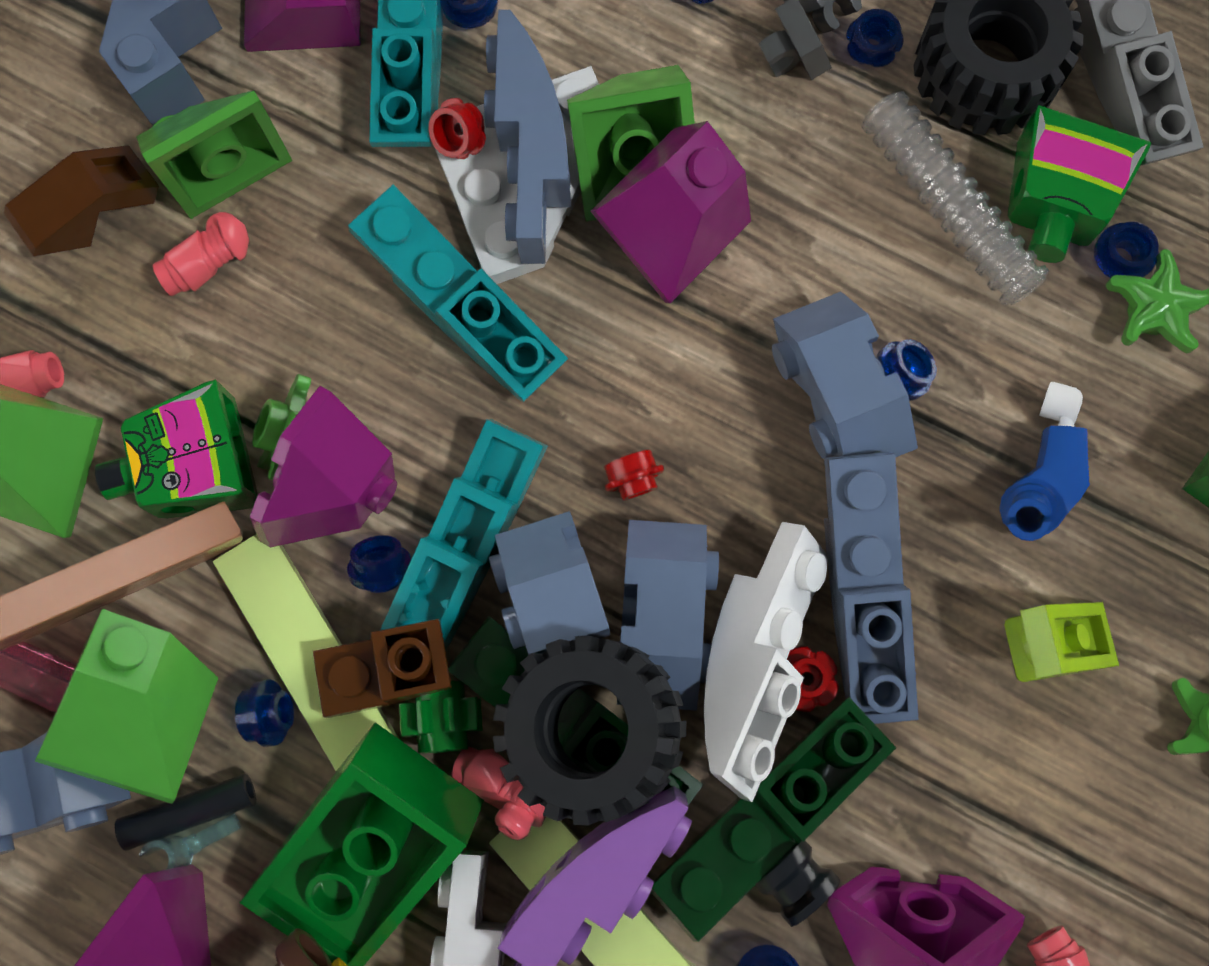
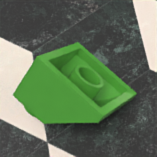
M679 65L621 74L567 100L585 221L597 220L591 213V210L674 128L695 124L691 82Z
M254 90L189 106L175 115L161 118L152 128L136 136L141 154L147 164L190 219L293 161Z
M0 384V516L62 538L71 537L103 418Z
M102 609L88 636L35 762L172 804L177 796L218 677L170 632Z

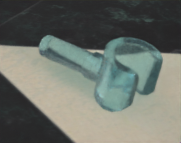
M232 814L185 838L170 836L148 842L142 847L139 856L150 855L163 849L169 858L166 870L191 865L193 855L201 852L203 848L241 829V824L237 816Z

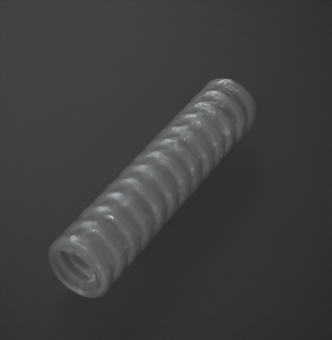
M904 91L887 95L867 113L862 129L868 135L875 134L873 142L878 148H886L884 156L889 162L897 161L895 168L900 176H909L906 184L911 190H920L918 199L923 205L929 203L932 205L929 213L934 219H943L941 224L943 231L955 234L952 239L955 246L958 248L964 246L967 249L964 253L967 261H976L979 264L975 271L980 277L987 275L990 278L987 284L990 290L996 291L999 289L1002 293L999 301L1003 306L1009 304L1012 306L1030 295L1047 280V275L1050 273L1045 265L1038 267L1034 263L1038 256L1033 250L1025 252L1022 247L1026 241L1021 235L1013 237L1011 232L1014 227L1009 220L1000 221L1001 210L997 206H988L989 195L985 191L979 193L976 191L978 182L974 177L966 178L964 176L967 169L962 162L954 164L955 154L950 148H941L944 140L939 134H930L932 125L927 119L919 120L921 112L916 105L908 106L910 100L908 95Z

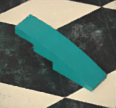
M493 419L486 420L462 476L454 478L429 536L420 539L380 630L439 619L445 651L447 650L491 566L489 557L496 555L498 552L495 535L509 530L548 445Z

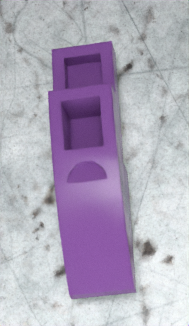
M674 786L654 795L648 800L649 803L612 821L603 822L580 839L550 867L526 895L505 925L497 949L516 960L513 966H556L560 959L571 965L584 946L592 929V926L584 921L585 918L609 933H612L623 914L633 919L644 905L652 890L654 881L647 877L657 858L661 853L671 858L689 831L692 820L684 816L689 808L684 792Z

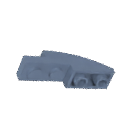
M498 10L497 35H487L486 38L488 73H496L495 90H485L484 118L486 128H496L500 152H507L508 183L517 184V203H506L505 207L506 240L517 242L521 264H545L547 207H571L570 172L563 117L553 82L543 58L528 32L511 10Z
M882 452L824 458L828 518H824L826 553L829 557L827 564L845 699L850 697L874 724L919 720L911 592L903 583L895 454Z

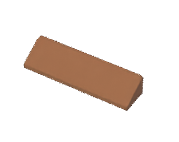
M225 501L1 595L0 651L236 547L242 542L243 536Z

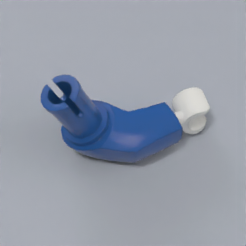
M1050 382L1039 416L1059 421L1058 426H1048L1043 430L1036 468L1008 487L1001 498L1000 514L1002 521L1011 533L1021 540L1033 541L1051 533L1079 502L1090 485L1088 431L1086 428L1074 427L1083 400L1081 391L1075 387Z

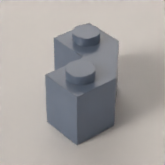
M112 0L99 53L153 126L163 117L175 115L189 106L205 101L178 57L220 31L222 27L207 0Z
M838 292L773 319L778 343L772 345L775 364L785 380L792 378L810 396L816 422L809 424V433L814 447L822 459L826 457L882 452L894 453L896 458L918 448L908 393L898 373L895 372L885 376L880 361L874 356L872 343L877 341L879 335L867 312L844 293Z
M570 511L495 535L499 554L490 556L489 560L500 594L509 591L513 606L502 609V615L514 649L526 645L528 655L531 653L543 654L547 651L546 644L559 639L571 641L575 640V636H592L601 639L610 636V628Z
M629 520L620 642L648 654V659L651 662L663 667L671 677L667 680L673 691H679L683 706L678 707L679 709L697 711L700 683L706 684V673L712 646L710 643H703L706 590H717L719 551H707V525ZM617 698V705H622Z
M47 732L22 748L0 752V855L15 850L14 839L64 824L65 832H73L107 822L108 815L106 810L131 799L130 791L35 762Z

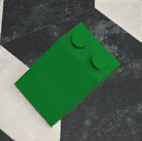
M375 722L337 769L240 901V904L286 936L296 928L306 931L323 948L331 963L339 957L348 966H364L467 846L484 800Z

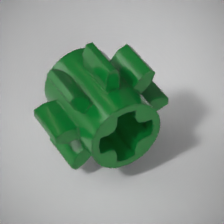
M451 681L452 688L415 698V703L399 704L401 737L405 736V738L417 737L419 754L467 750V732L483 731L481 699H477V697L465 698V688L462 681Z

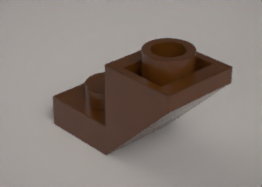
M129 145L76 151L68 155L7 203L4 215L33 256L91 247L99 212L154 204L159 185Z
M439 619L370 632V640L313 651L324 718L395 705L452 688Z

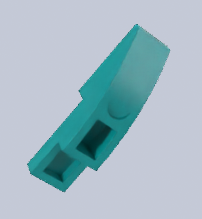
M378 0L377 28H372L369 134L371 147H432L428 126L432 114L438 110L443 35V6L441 0Z
M394 184L348 224L349 232L392 275L393 282L467 355L521 402L528 399L569 359L482 268L477 271Z

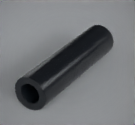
M242 774L177 797L172 804L163 802L118 818L115 821L117 841L124 851H128L255 806L256 793L253 783L247 774Z

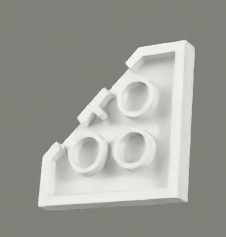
M592 66L552 80L561 109L566 136L571 207H547L546 262L554 248V240L566 215H570L581 193L567 100L599 85ZM484 104L476 106L484 118ZM485 126V145L477 155L469 154V157L466 159H457L442 155L436 148L435 151L479 265L496 284L541 269L545 267V264H521L517 242L506 240L505 207L506 203H517V184L508 183L507 152H500L496 128H486Z

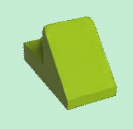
M1103 602L1042 605L1020 610L1021 616L1008 618L1005 621L1004 627L1016 677L1021 682L1119 666Z

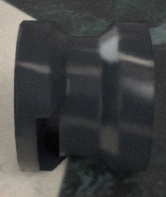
M804 841L797 843L755 886L763 895L774 896L781 904V916L793 927L808 918L832 895L838 887L840 879L830 868H820L812 859V847Z

